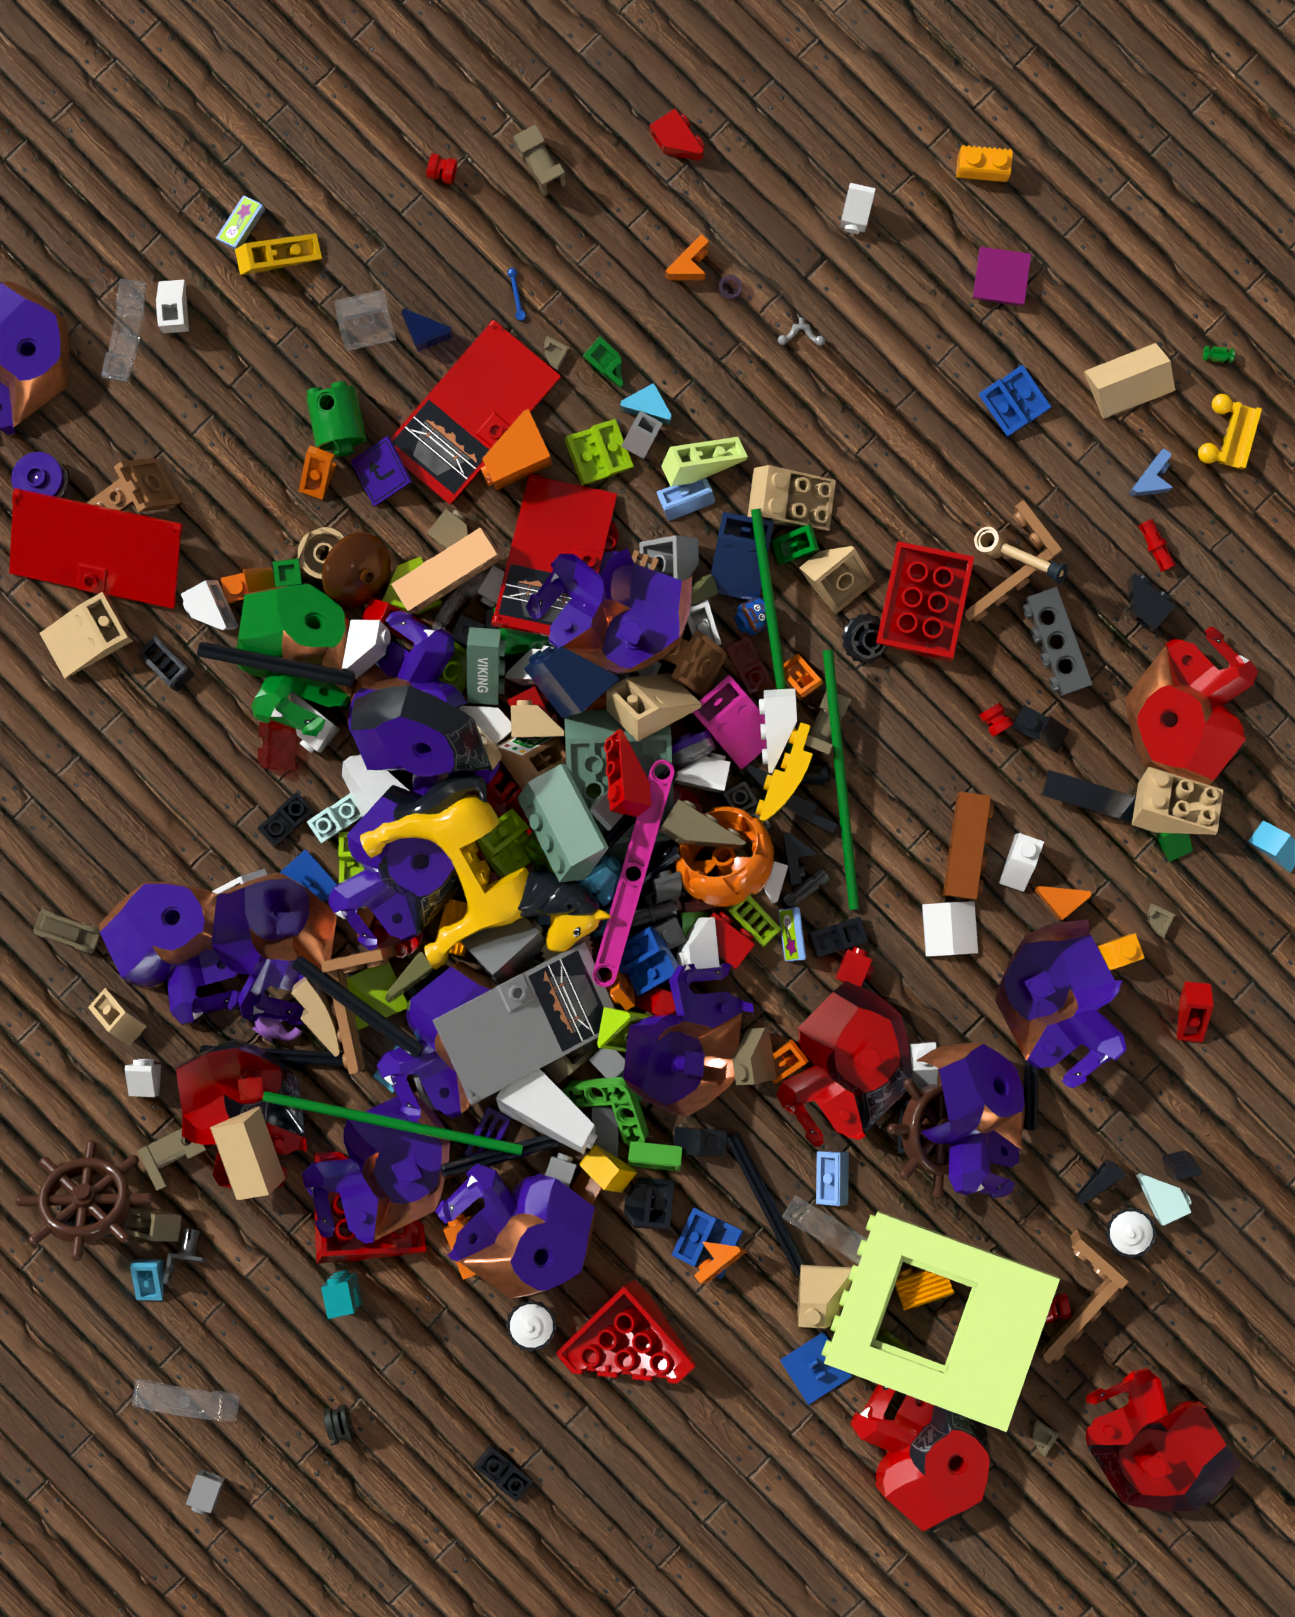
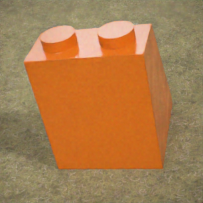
M529 409L522 412L482 458L485 466L481 467L488 487L493 485L497 491L528 477L529 474H535L552 466L550 454Z

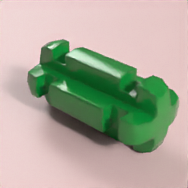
M1205 346L1202 357L1204 361L1210 359L1213 362L1225 363V361H1228V363H1232L1235 358V349L1227 350V347L1213 346V348H1209V346Z

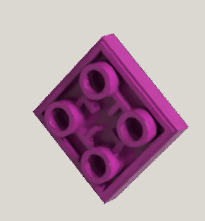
M980 247L972 299L1024 306L1031 254Z

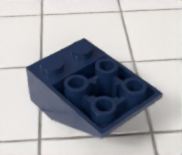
M727 512L722 513L711 571L719 591L718 595L752 600L760 596L762 584L752 517ZM763 519L768 553L774 521Z

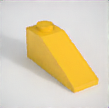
M317 233L250 242L235 249L240 275L264 272L322 259Z

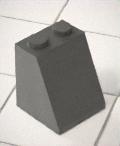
M523 917L512 924L486 928L460 942L478 965L500 985L522 974L545 945L546 940L541 934L544 931L543 928L534 919L530 922L526 917Z

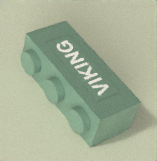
M469 627L467 641V703L498 705L499 696L505 694V679H501V676L505 675L506 660H501V656H505L506 641L501 640V629Z

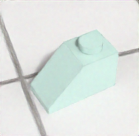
M1141 1173L1136 1175L1158 1224L1164 1226L1192 1213L1189 1208L1192 1202L1185 1190L1181 1191L1176 1186Z

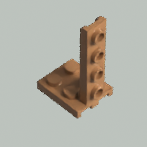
M157 458L119 462L114 466L119 479L87 502V504L124 511L134 504L138 512L174 508L181 503Z
M1023 500L1014 508V520L1021 529L1026 527L1031 533L1029 539L1038 550L1041 547L1044 550L1037 557L1049 562L1060 554L1062 549L1026 502ZM1026 564L967 609L965 618L968 622L974 619L977 623L988 614L986 609L993 603L998 607L1009 598L1007 593L1015 587L1019 591L1030 582L1028 577L1036 571L1040 575L1044 571Z
M696 630L690 642L682 638L681 642L662 659L676 665L671 677L696 696L703 698L709 692L728 653L705 634Z
M394 945L321 962L322 971L327 972V975L349 990L346 973L365 968V963L367 968L390 963L389 958L397 956L396 948ZM333 999L331 1010L333 1016L337 1017L338 1021L337 1037L339 1042L343 1044V1064L348 1069L349 1075L355 1074L365 1068L355 1015Z
M1078 1229L1070 1235L1071 1247L1074 1249L1073 1252L1083 1262H1086L1088 1259L1094 1267L1093 1270L1104 1281L1071 1316V1319H1068L1042 1348L1043 1358L1048 1364L1053 1359L1058 1361L1066 1352L1065 1346L1071 1340L1075 1342L1083 1334V1327L1088 1321L1094 1322L1102 1312L1100 1308L1106 1302L1111 1303L1120 1293L1118 1289H1123L1129 1282L1126 1279L1127 1276L1124 1274V1270Z

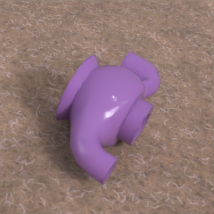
M259 1017L255 1021L256 1027L252 1028L271 1043L273 1039L295 1040L303 1033L296 1027L292 1031H287L283 1024H281L283 1020Z

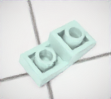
M350 793L331 807H327L311 818L307 823L320 843H323L361 819L362 815Z

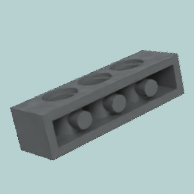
M1057 587L1027 597L1024 600L1025 605H1022L1026 619H1031L1034 629L1031 630L1035 643H1040L1043 651L1040 654L1042 664L1045 669L1049 668L1052 678H1049L1052 691L1054 693L1058 692L1059 697L1091 686L1092 681ZM1047 612L1051 614L1053 623L1051 625L1043 624L1040 619L1041 613ZM1051 637H1058L1061 640V649L1056 650L1050 646L1049 640ZM1060 661H1066L1070 664L1071 670L1069 674L1060 672L1058 668Z

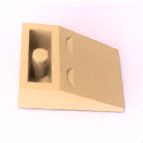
M771 465L754 468L748 517H752V509L761 508L762 518L774 521V525L801 528L812 524L813 530L829 531L836 480Z
M103 592L81 603L40 633L65 679L133 641L109 596Z
M670 673L627 677L612 685L606 691L607 712L637 742L701 708V703L682 684L671 677Z
M1148 767L1138 783L1132 825L1156 833L1216 835L1218 832L1223 789Z

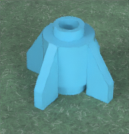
M604 855L585 880H578L581 885L588 886L593 893L597 894L596 896L602 906H606L613 900L622 866L615 857Z

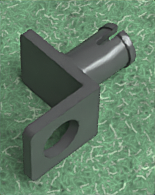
M183 1229L180 1252H177V1254L168 1253L163 1280L164 1284L171 1285L175 1259L206 1263L207 1259L198 1257L196 1254L200 1231Z

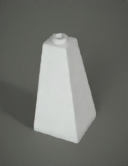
M361 754L352 755L343 761L342 777L362 817L392 785L408 790L387 770H367Z
M540 1069L504 1087L496 1097L501 1113L584 1154L586 1148L591 1149L596 1141L595 1125Z

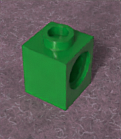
M299 558L273 561L276 587L303 584Z

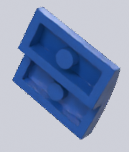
M1023 364L979 393V396L1007 437L1052 408Z
M648 927L627 940L619 970L621 974H628L637 997L668 982L678 964L657 931L653 927Z
M693 1207L672 1256L694 1267H698L707 1259H714L702 1242L738 1246L744 1230ZM726 1269L716 1277L722 1279L726 1272Z

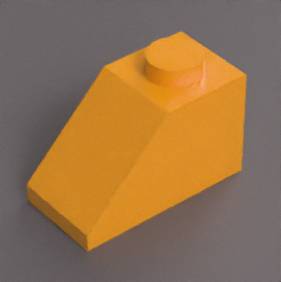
M1136 933L1097 945L1109 970L1144 959Z

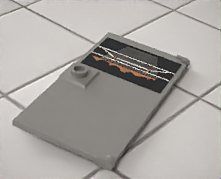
M581 942L569 950L432 1020L471 1105L598 1038L604 1007L614 1008V1005L606 988L597 985L593 980L595 963L585 942ZM597 972L598 978L602 981L599 972Z

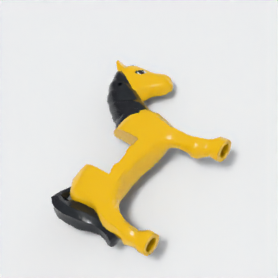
M457 773L434 785L416 802L396 806L393 812L394 822L383 823L375 830L360 835L362 846L370 858L381 854L387 843L403 838H421L434 842L451 860L463 887L468 910L464 918L457 923L439 929L436 942L424 947L427 960L435 970L447 963L450 950L463 939L486 928L512 924L523 917L551 915V924L545 940L547 948L557 953L569 950L582 937L601 930L604 923L603 920L611 918L610 914L601 909L599 901L592 894L591 889L588 886L581 885L578 881L559 882L556 875L549 873L539 874L536 871L529 873L524 867L488 884L491 870L485 860L481 861L476 853L478 852V846L475 841L492 831L500 821L487 801V786L483 777L479 775ZM474 791V792H476V793L478 794V796L475 795V794H468V793Z

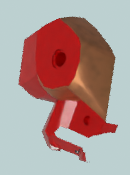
M1209 627L1204 631L1206 639L1228 661V668L1219 671L1194 643L1171 639L1164 644L1165 647L1125 697L1126 712L1133 742L1143 766L1147 769L1152 767L1210 785L1246 740L1243 726L1239 719L1223 705L1252 687L1258 674V670L1251 660L1238 655L1224 641V634L1215 627Z

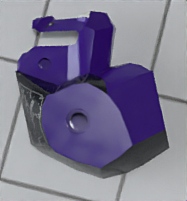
M395 686L373 691L354 700L351 733L367 770H406L413 774L412 791L421 796H424L437 783L457 773L479 775L483 777L485 783H489L499 769L498 762L497 766L492 770L475 720L464 711L434 695L411 686Z
M392 785L347 834L348 848L351 855L365 870L333 886L327 899L333 912L349 922L359 935L357 940L368 950L378 947L377 939L357 914L358 908L367 906L389 935L398 937L401 940H412L422 932L462 887L451 860L432 841L421 838H403L387 843L382 853L373 858L366 854L360 841V835L375 830L383 823L394 822L393 812L396 806L412 804L422 797L396 785Z

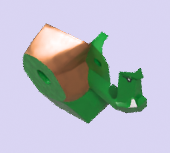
M310 584L274 587L243 594L244 602L236 648L342 669L350 622L342 608L330 597ZM238 665L241 670L250 675L266 678L251 706L254 718L267 724L273 720L301 730L303 735L317 737L318 733L323 729L326 720L290 702L288 695L292 692L326 707L344 706L347 710L349 706L352 687Z

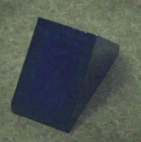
M403 308L402 315L417 352L452 337L453 331L451 327Z

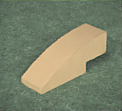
M303 977L293 986L291 992L305 1008L301 1020L336 1057L340 1054L342 1043L339 1042L337 1037V1028L339 1026L337 1019L332 1014L330 1001L323 990Z

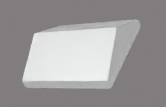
M975 901L922 905L926 957L978 953Z

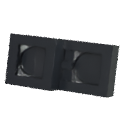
M861 917L807 933L815 958L868 942Z

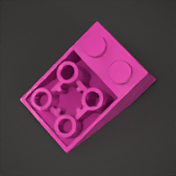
M730 675L699 701L701 708L691 713L701 726L709 731L711 737L741 770L762 752V749L767 748V740H761L760 724H766L765 716L760 715V710Z

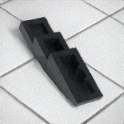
M748 765L746 772L762 789L767 774L773 775L751 765ZM792 794L783 806L805 822L827 833L833 834L836 829L837 823L813 814L817 806L816 803Z
M1048 770L1041 796L1132 824L1136 797Z

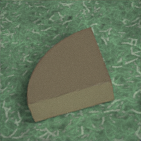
M546 336L544 342L545 357L548 364L558 372L570 347Z
M1151 903L1148 909L1149 924L1158 936L1165 938L1175 914Z
M1035 1419L1032 1427V1439L1038 1451L1046 1457L1059 1434Z

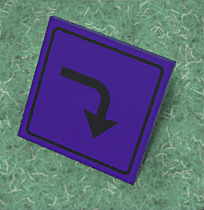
M390 436L385 437L351 460L373 507L412 482Z

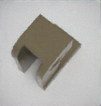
M536 124L513 136L516 149L523 162L525 161L543 197L548 195L547 183L557 178L561 187L566 185L565 172L560 163L555 165Z
M827 690L821 700L818 714L803 748L807 750L810 747L822 752L821 756L825 758L829 755L833 746L831 744ZM838 694L840 720H842L851 699Z
M43 906L33 929L35 935L44 938L48 937L93 954L100 937L99 927L54 914L52 909Z
M181 1128L137 1150L157 1191L170 1185L163 1167L185 1156L188 1159L210 1149L209 1145L193 1142L191 1144L187 1143L186 1138L182 1137Z

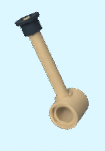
M992 527L981 528L975 535L974 544L976 548L990 558H1000L1005 554L1046 572L1047 576L1053 578L1054 582L1058 584L1062 583L1067 576V564L1049 563L1008 545L1007 538ZM995 538L993 545L988 547L989 542Z

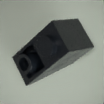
M1134 573L1127 580L1130 614L1135 621L1152 633L1173 610L1175 605L1171 603L1172 599L1168 594L1163 591H1156L1151 586L1152 582L1142 574L1138 576Z

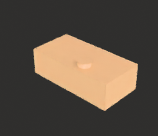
M479 528L435 557L425 561L421 566L391 585L407 611L417 614L503 558L488 534L482 528Z

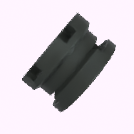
M339 1405L338 1409H332L331 1407L324 1409L327 1435L329 1440L333 1439L331 1445H337L342 1440L346 1442L353 1441V1426L347 1405Z

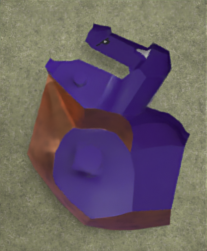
M628 547L609 559L601 575L575 554H559L551 563L552 573L538 592L531 594L526 605L528 614L534 620H537L547 612L562 593H568L572 600L566 604L550 626L549 643L554 647L563 646L604 669L615 673H628L649 667L662 659L681 642L691 606L692 575L687 580H679L634 563Z
M276 872L249 880L217 896L211 945L221 961L230 970L239 974H250L238 996L241 1014L244 1019L257 1021L259 1017L288 1021L289 1025L303 1024L301 1022L303 1007L296 1003L268 997L264 991L270 986L292 991L293 986L304 977L292 967L294 961L300 956H303L322 970L321 962L331 959L337 916L328 905L309 889L282 873Z
M412 1091L421 1109V1118L411 1122L444 1128L435 1113ZM397 1096L365 1111L408 1121L400 1111L402 1105ZM347 1119L343 1137L350 1159L314 1162L302 1173L304 1188L313 1197L318 1218L315 1224L320 1235L323 1237L333 1236L335 1229L327 1196L332 1191L340 1193L348 1229L355 1234L357 1239L365 1244L372 1243L436 1210L445 1181L440 1166L449 1162L450 1141Z

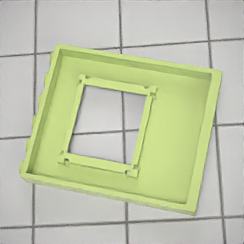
M877 1211L876 1216L870 1215L866 1230L870 1231L867 1241L861 1240L857 1255L861 1256L859 1265L852 1266L848 1280L853 1281L849 1291L844 1290L839 1305L844 1306L841 1316L835 1315L830 1330L835 1331L832 1342L826 1340L821 1354L826 1357L824 1364L1007 1432L1060 1280L1059 1277L881 1211ZM903 1262L972 1287L945 1365L876 1340Z

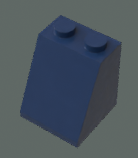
M563 646L553 649L548 647L543 651H537L528 659L530 663L524 668L562 718L582 713L619 680L615 674Z

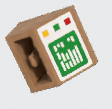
M559 737L511 738L497 746L502 755L501 761L521 790L534 778L560 764H566V747Z

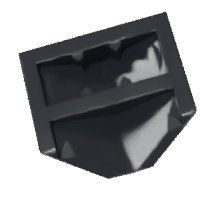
M643 1177L637 1179L636 1184L625 1197L624 1214L634 1228L670 1231L674 1180Z

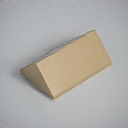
M1156 343L1084 371L1103 419L1175 391L1171 361Z
M259 1106L210 1127L236 1200L270 1195L285 1180Z

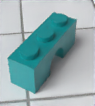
M349 1270L335 1272L321 1287L328 1319L354 1314L357 1310L356 1307L362 1305L356 1272L349 1274Z

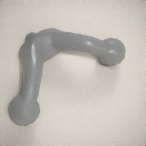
M799 317V324L792 325L787 336L780 335L778 337V343L785 345L802 329L809 339L818 346H822L825 343L823 336L816 337L813 334L810 324H804L803 317Z

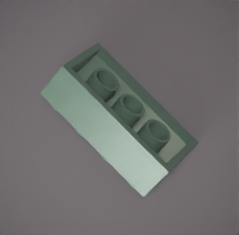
M560 764L529 781L517 799L559 882L585 880L609 847L566 764Z

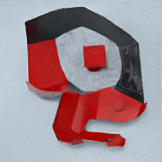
M845 981L797 1028L801 1049L815 1066L783 1081L776 1094L781 1106L796 1116L806 1131L805 1138L814 1147H819L825 1143L823 1141L824 1135L805 1109V1102L815 1101L836 1132L844 1134L848 1138L860 1140L866 1136L865 1133L907 1091L903 1083L906 1079H911L912 1077L908 1037L902 1015L886 1000L873 992Z
M234 1039L203 1051L173 1068L176 1069L182 1109V1137L201 1145L216 1144L210 1127L259 1106L276 1154L287 1155L292 1151L300 1149L305 1150L306 1153L307 1144L302 1110L263 1102L265 1091L301 1098L298 1078L271 1052L256 1045ZM218 1151L212 1175L218 1186L232 1188ZM281 1166L282 1171H283L284 1176H285V1179H286V1177H287V1168H284V1167ZM284 1181L278 1187L284 1186Z
M1147 1368L1132 1371L1122 1382L1106 1390L1099 1388L1086 1396L1087 1404L1095 1405L1123 1392L1129 1394V1403L1126 1406L1095 1418L1086 1431L1087 1447L1122 1503L1134 1507L1162 1511H1196L1212 1500L1226 1486L1241 1466V1463L1227 1447L1204 1410L1207 1407L1200 1401H1185L1178 1403L1167 1412L1161 1380Z
M877 1384L863 1411L855 1412L850 1426L859 1439L888 1451L878 1465L875 1486L889 1502L924 1533L929 1534L966 1514L982 1501L988 1480L990 1463L987 1425L909 1395L904 1399L895 1419L885 1420L884 1413L895 1390Z

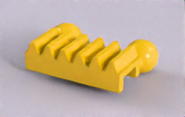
M1227 394L1216 395L1212 400L1214 412L1221 415L1232 412V415L1229 419L1221 451L1218 450L1216 445L1205 443L1198 450L1199 459L1206 464L1218 461L1220 464L1244 470L1262 409L1258 407L1254 409L1243 406L1240 402H1232L1231 397Z

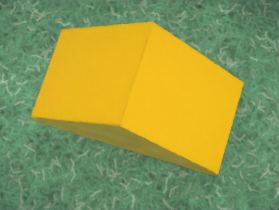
M596 1144L593 1145L580 1162V1166L603 1190L622 1193L638 1173L636 1169Z

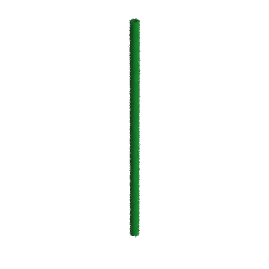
M761 508L752 509L751 516L777 690L787 689ZM788 739L785 750L786 753L790 754L793 744L788 743Z
M833 649L823 650L848 904L849 910L859 909L834 655Z
M265 1091L263 1095V1102L521 1155L523 1145L268 1091Z

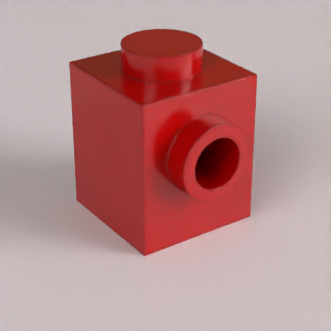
M854 947L852 951L847 949L835 979L842 982L848 981L859 987L862 986L864 979L869 981L874 966L870 965L872 959L867 957L868 952Z

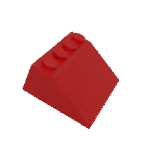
M897 541L876 643L924 657L952 662L974 556Z

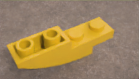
M800 722L798 729H793L788 742L793 744L790 754L785 753L781 768H784L785 772L775 769L773 775L767 774L763 787L764 790H767L765 801L759 800L755 813L760 816L759 821L762 824L785 805L798 787L809 766L813 753L803 751L810 725Z

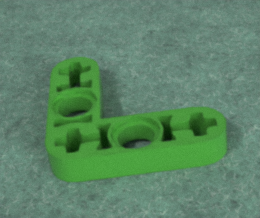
M623 1077L574 1080L568 1082L562 1090L577 1107L612 1105L623 1141L629 1147L631 1142L645 1143L648 1139L649 1131L637 1095L626 1085ZM591 1088L601 1090L603 1097L594 1095ZM622 1109L631 1110L634 1117H627Z

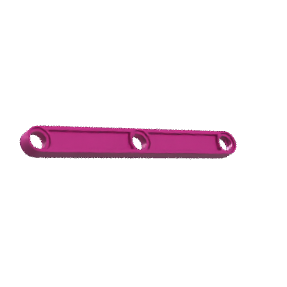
M660 759L653 763L648 776L652 806L636 818L610 910L611 918L607 921L593 970V980L601 987H608L614 983L674 777V766L666 759ZM659 764H665L670 769V775L665 779H660L655 775V768ZM631 866L638 867L641 871V877L635 881L628 879L626 876L627 868ZM603 967H607L612 971V978L606 982L601 981L597 976L598 970Z

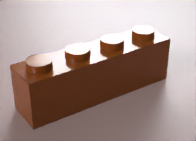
M967 792L957 793L943 896L977 900V895H982L984 881L980 879L981 869L985 870L987 854H983L984 843H989L991 829L987 828L988 818H992L994 811V802H990L991 796Z

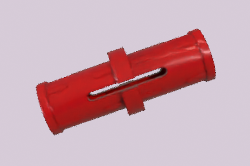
M1154 519L1139 525L1138 528L1148 545L1147 550L1152 553L1160 571L1163 572L1175 566L1176 563L1166 546L1167 541L1159 533Z

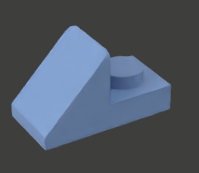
M1163 448L1128 494L1135 497L1169 492L1173 487L1157 476V474L1162 476L1171 465L1167 460L1172 454Z

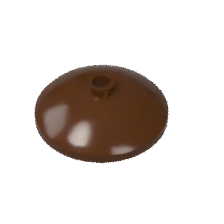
M367 532L353 533L338 541L328 553L322 569V584L327 596L338 605L346 608L361 607L368 604L370 598L375 599L386 586L391 572V556L386 544L377 536Z

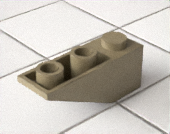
M678 799L672 805L658 831L682 845L739 849L745 844V841L741 839V835L731 828L726 830L718 824L719 821L709 814L704 816L696 811L697 807L687 800L681 801Z

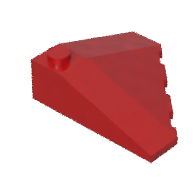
M341 1152L314 1154V1162L348 1159ZM330 1191L327 1195L335 1227L333 1236H321L315 1224L317 1264L350 1262L426 1252L424 1225L418 1220L372 1243L365 1244L357 1239L355 1234L348 1229L340 1193ZM315 1209V1222H316V1221L318 1220V1218H317V1213H316V1209Z
M635 1279L623 1286L555 1353L573 1374H583L584 1370L597 1371V1376L617 1378L619 1374L632 1375V1379L652 1381L654 1377L668 1378V1383L676 1384L697 1366L654 1300Z

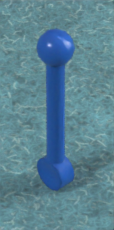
M510 268L507 274L511 278L517 308L515 316L518 321H523L526 318V314L521 307L516 281L517 270Z

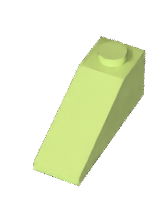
M733 437L670 447L661 467L670 486L695 483L746 461L748 456L739 438Z

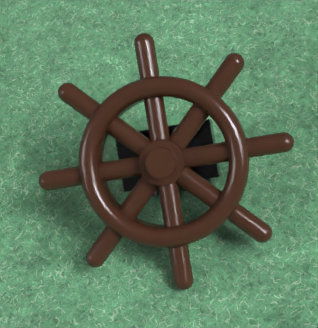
M938 1069L937 1084L928 1085L919 1090L912 1079L908 1078L904 1081L903 1085L912 1099L900 1100L899 1124H890L887 1127L889 1134L898 1135V1153H905L909 1159L908 1163L900 1171L899 1177L902 1180H907L916 1169L924 1173L933 1174L932 1194L936 1199H940L943 1196L944 1175H949V1157L945 1160V1146L950 1151V1144H937L929 1140L921 1132L949 1122ZM927 1155H934V1162Z
M89 1140L86 1143L84 1158L69 1161L59 1167L48 1157H42L39 1163L50 1175L43 1182L39 1195L18 1196L15 1200L17 1206H38L44 1223L40 1229L29 1237V1244L37 1245L49 1234H53L63 1241L73 1243L71 1256L74 1261H79L83 1256L84 1243L93 1242L104 1237H116L121 1243H128L130 1236L120 1225L128 1214L130 1204H149L153 1201V1195L150 1193H130L124 1176L125 1173L138 1164L139 1157L131 1155L116 1167L106 1160L95 1158L97 1144L94 1140ZM93 1174L103 1176L104 1178L92 1186ZM82 1175L80 1185H76L71 1180L74 1177ZM113 1183L118 1189V1194H100ZM63 1186L70 1195H55V1193ZM51 1206H61L60 1213L54 1217L51 1213Z

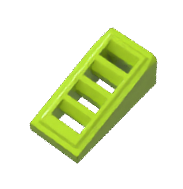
M750 895L745 899L748 904L739 912L736 910L744 902L725 907L732 917L762 947L781 930L778 924ZM754 908L756 911L745 921L743 917ZM761 916L763 919L752 928L751 925ZM768 923L770 927L759 936L758 932Z

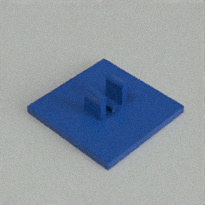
M307 849L280 872L305 886L323 902L328 899L332 887L337 885Z
M824 1331L780 1359L808 1405L852 1377L851 1373L824 1364L826 1357L821 1354L826 1340L830 1341Z

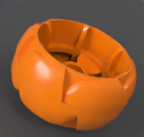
M714 807L705 814L715 817L719 821L718 824L726 830L731 828L737 831L747 843L752 842V857H736L733 849L716 848L712 853V860L695 861V857L705 846L682 845L678 843L681 856L673 864L675 871L680 872L682 886L690 895L698 900H703L711 906L727 907L744 902L752 893L756 895L764 888L772 874L774 848L766 827L756 817L753 818L745 810L736 807ZM715 866L719 877L706 876Z

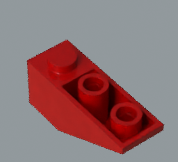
M618 729L605 740L604 745L607 760L606 775L608 776L610 811L638 817L652 806L650 782L622 729Z

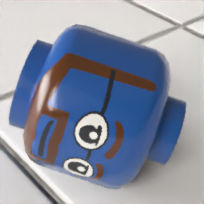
M759 597L738 606L735 622L741 632H746L748 635H756L768 629L763 599Z

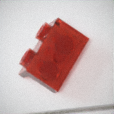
M273 720L268 724L260 722L259 737L263 738L262 748H258V763H262L261 767L265 770L296 771L298 741L296 728Z

